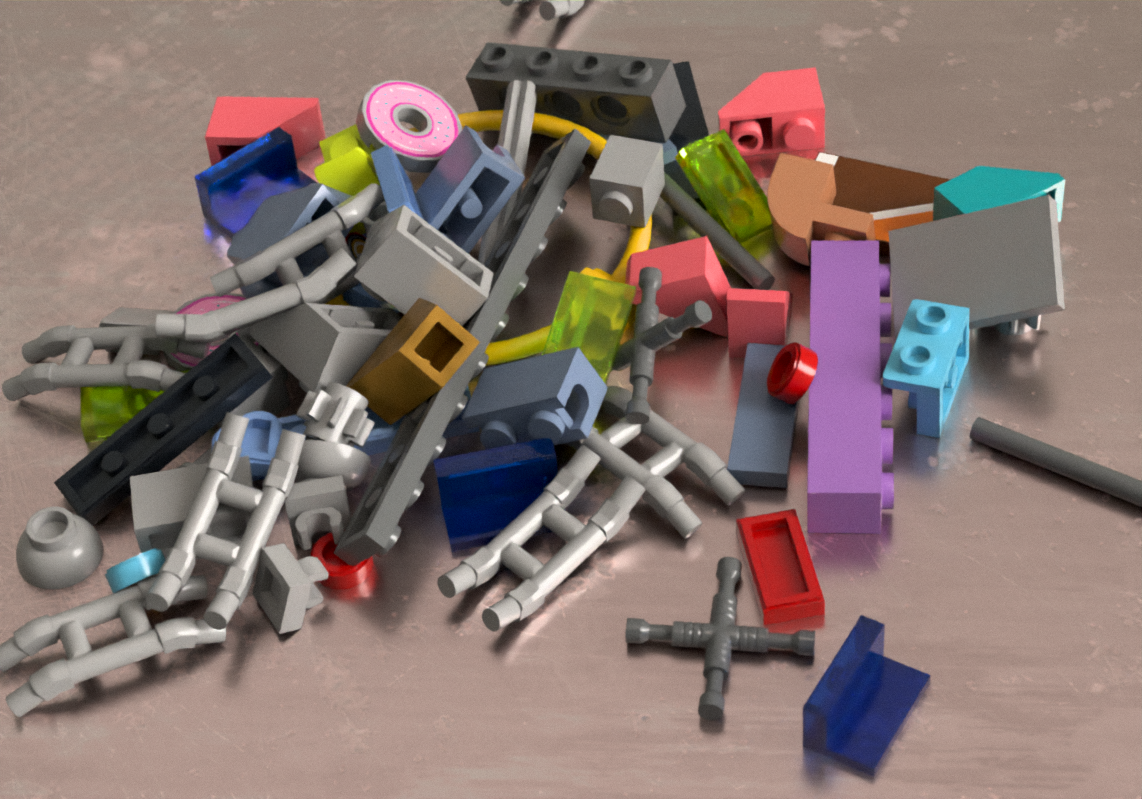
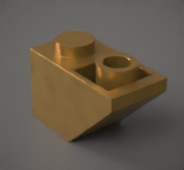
M419 297L346 386L364 396L369 402L367 407L389 425H392L441 390L480 342L437 304Z

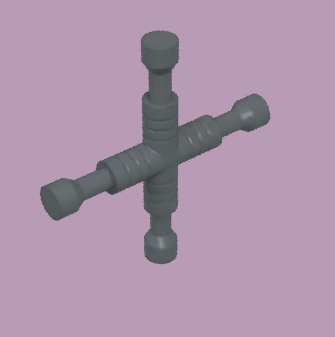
M645 267L639 273L638 285L642 290L641 303L636 306L633 338L610 350L607 358L602 361L590 362L603 381L606 374L611 371H622L631 366L629 382L633 385L632 399L627 403L626 420L633 424H645L650 419L651 406L647 401L648 387L653 383L655 352L682 336V331L690 327H701L712 319V311L709 305L702 300H698L686 307L684 314L677 318L668 317L658 323L659 307L655 303L656 292L661 288L662 272L655 267Z
M723 557L718 561L716 577L720 584L718 593L713 596L710 623L674 621L673 625L650 624L640 618H627L626 643L642 644L648 640L672 641V646L706 648L703 676L707 679L706 690L699 698L698 714L707 720H718L723 717L725 699L721 694L722 684L729 675L732 650L767 653L768 648L793 650L798 655L814 656L816 631L799 630L793 634L769 632V627L735 625L738 600L734 596L735 584L741 578L742 563L734 557Z

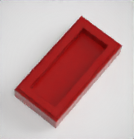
M790 509L736 519V535L763 625L825 615V600L796 510Z

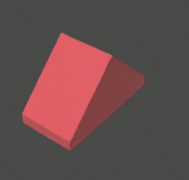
M707 236L631 254L627 260L625 301L636 305L641 303L642 290L638 285L640 270L645 267H655L662 272L661 288L656 292L655 303L659 307V313L677 318L684 314L686 307L698 300H702L709 305L712 311V319L699 328L724 337L728 336L727 288H731Z
M727 288L729 357L745 358L747 343L787 345L793 293L775 290Z

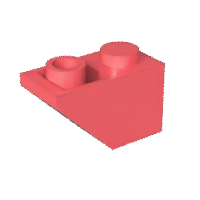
M816 67L763 73L718 111L720 158L825 148V105Z
M217 97L205 134L213 176L266 177L320 147L319 142L326 138L319 98Z

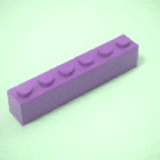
M811 240L809 349L817 353L818 365L814 379L809 387L807 533L881 534V510L893 509L894 473H882V464H893V428H881V420H892V388L881 385V378H883V372L892 352V343H880V337H891V303H880V297H890V263H879V241Z

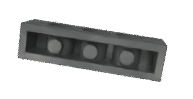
M487 42L465 77L479 111L504 110L508 85L515 79L522 82L529 80L536 86V113L569 120L586 127L596 134L615 135L653 142L667 143L686 108L672 60Z

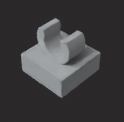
M343 475L294 483L288 498L284 500L294 545H300L303 550L311 549L312 543L317 542L328 533L333 534L335 545L338 544L352 518Z
M284 543L263 547L252 594L279 634L302 629L306 608H312L323 601L322 594L313 582L328 579L329 573L317 557H305L297 561Z

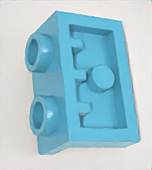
M920 299L911 301L883 372V385L887 388L909 391L908 407L916 409L917 434L940 438L969 359L970 308Z

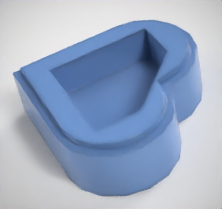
M252 411L242 416L248 418L249 422L241 445L243 449L240 457L249 456L252 476L266 477L271 459L275 456L282 432V424L271 413ZM219 429L213 436L211 453L215 441L218 440L221 429Z

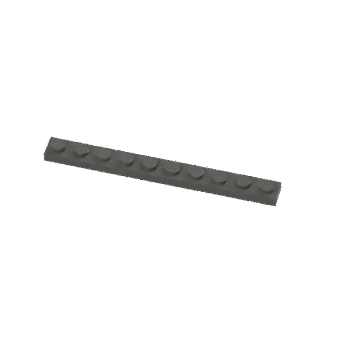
M576 128L543 152L484 264L486 268L494 273L488 299L462 326L480 343L441 390L405 415L343 533L334 554L348 565L355 566L374 554L381 557L398 540L401 528L397 524L403 512L420 496L424 488V483L420 478L425 468L433 463L444 449L446 439L442 435L447 425L464 409L468 401V397L464 395V392L469 382L480 374L488 362L489 356L484 352L489 342L496 338L506 326L509 316L505 311L509 303L527 285L529 277L525 272L529 264L546 247L548 239L544 234L548 226L554 223L564 211L567 202L563 199L566 191L577 182L585 170V166L581 161L591 142Z

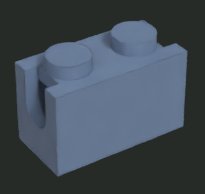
M465 125L416 192V197L423 219L469 254L525 177L508 150L498 144L493 150L489 149L482 142L477 132Z
M579 347L485 368L462 419L469 428L477 426L481 428V443L492 458L587 439L608 387Z

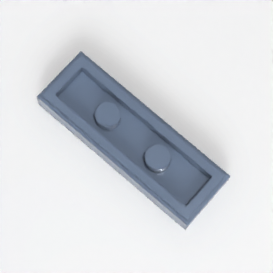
M747 343L727 470L741 485L787 488L799 400L794 404H788L771 396L767 389V376L777 354L786 345Z

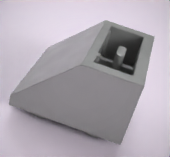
M402 205L379 218L371 226L354 277L361 282L362 287L370 296L379 301H387L404 315L420 297L437 304L463 326L488 299L494 273L408 207Z
M305 303L254 324L250 335L268 351L267 354L300 380L299 386L308 393L310 390L317 393L318 389L325 392L330 382L346 386L402 317L392 309Z

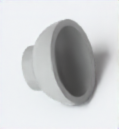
M304 440L297 463L299 467L294 481L299 483L343 475L345 489L348 492L356 488L364 480L369 470L371 459L363 451L348 445L322 440Z
M47 507L33 514L27 522L26 529L22 533L16 549V562L20 575L29 584L42 589H62L83 581L96 570L103 557V543L96 529L84 518L72 514L62 507Z

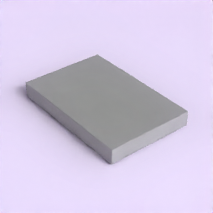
M1050 195L889 231L895 338L898 337L911 301L914 299L970 308L969 329L1065 310L1056 201Z

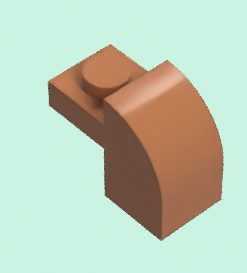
M780 152L768 184L767 201L775 240L785 254L803 265L810 266L811 240L876 241L873 214L832 205L837 193L833 164Z

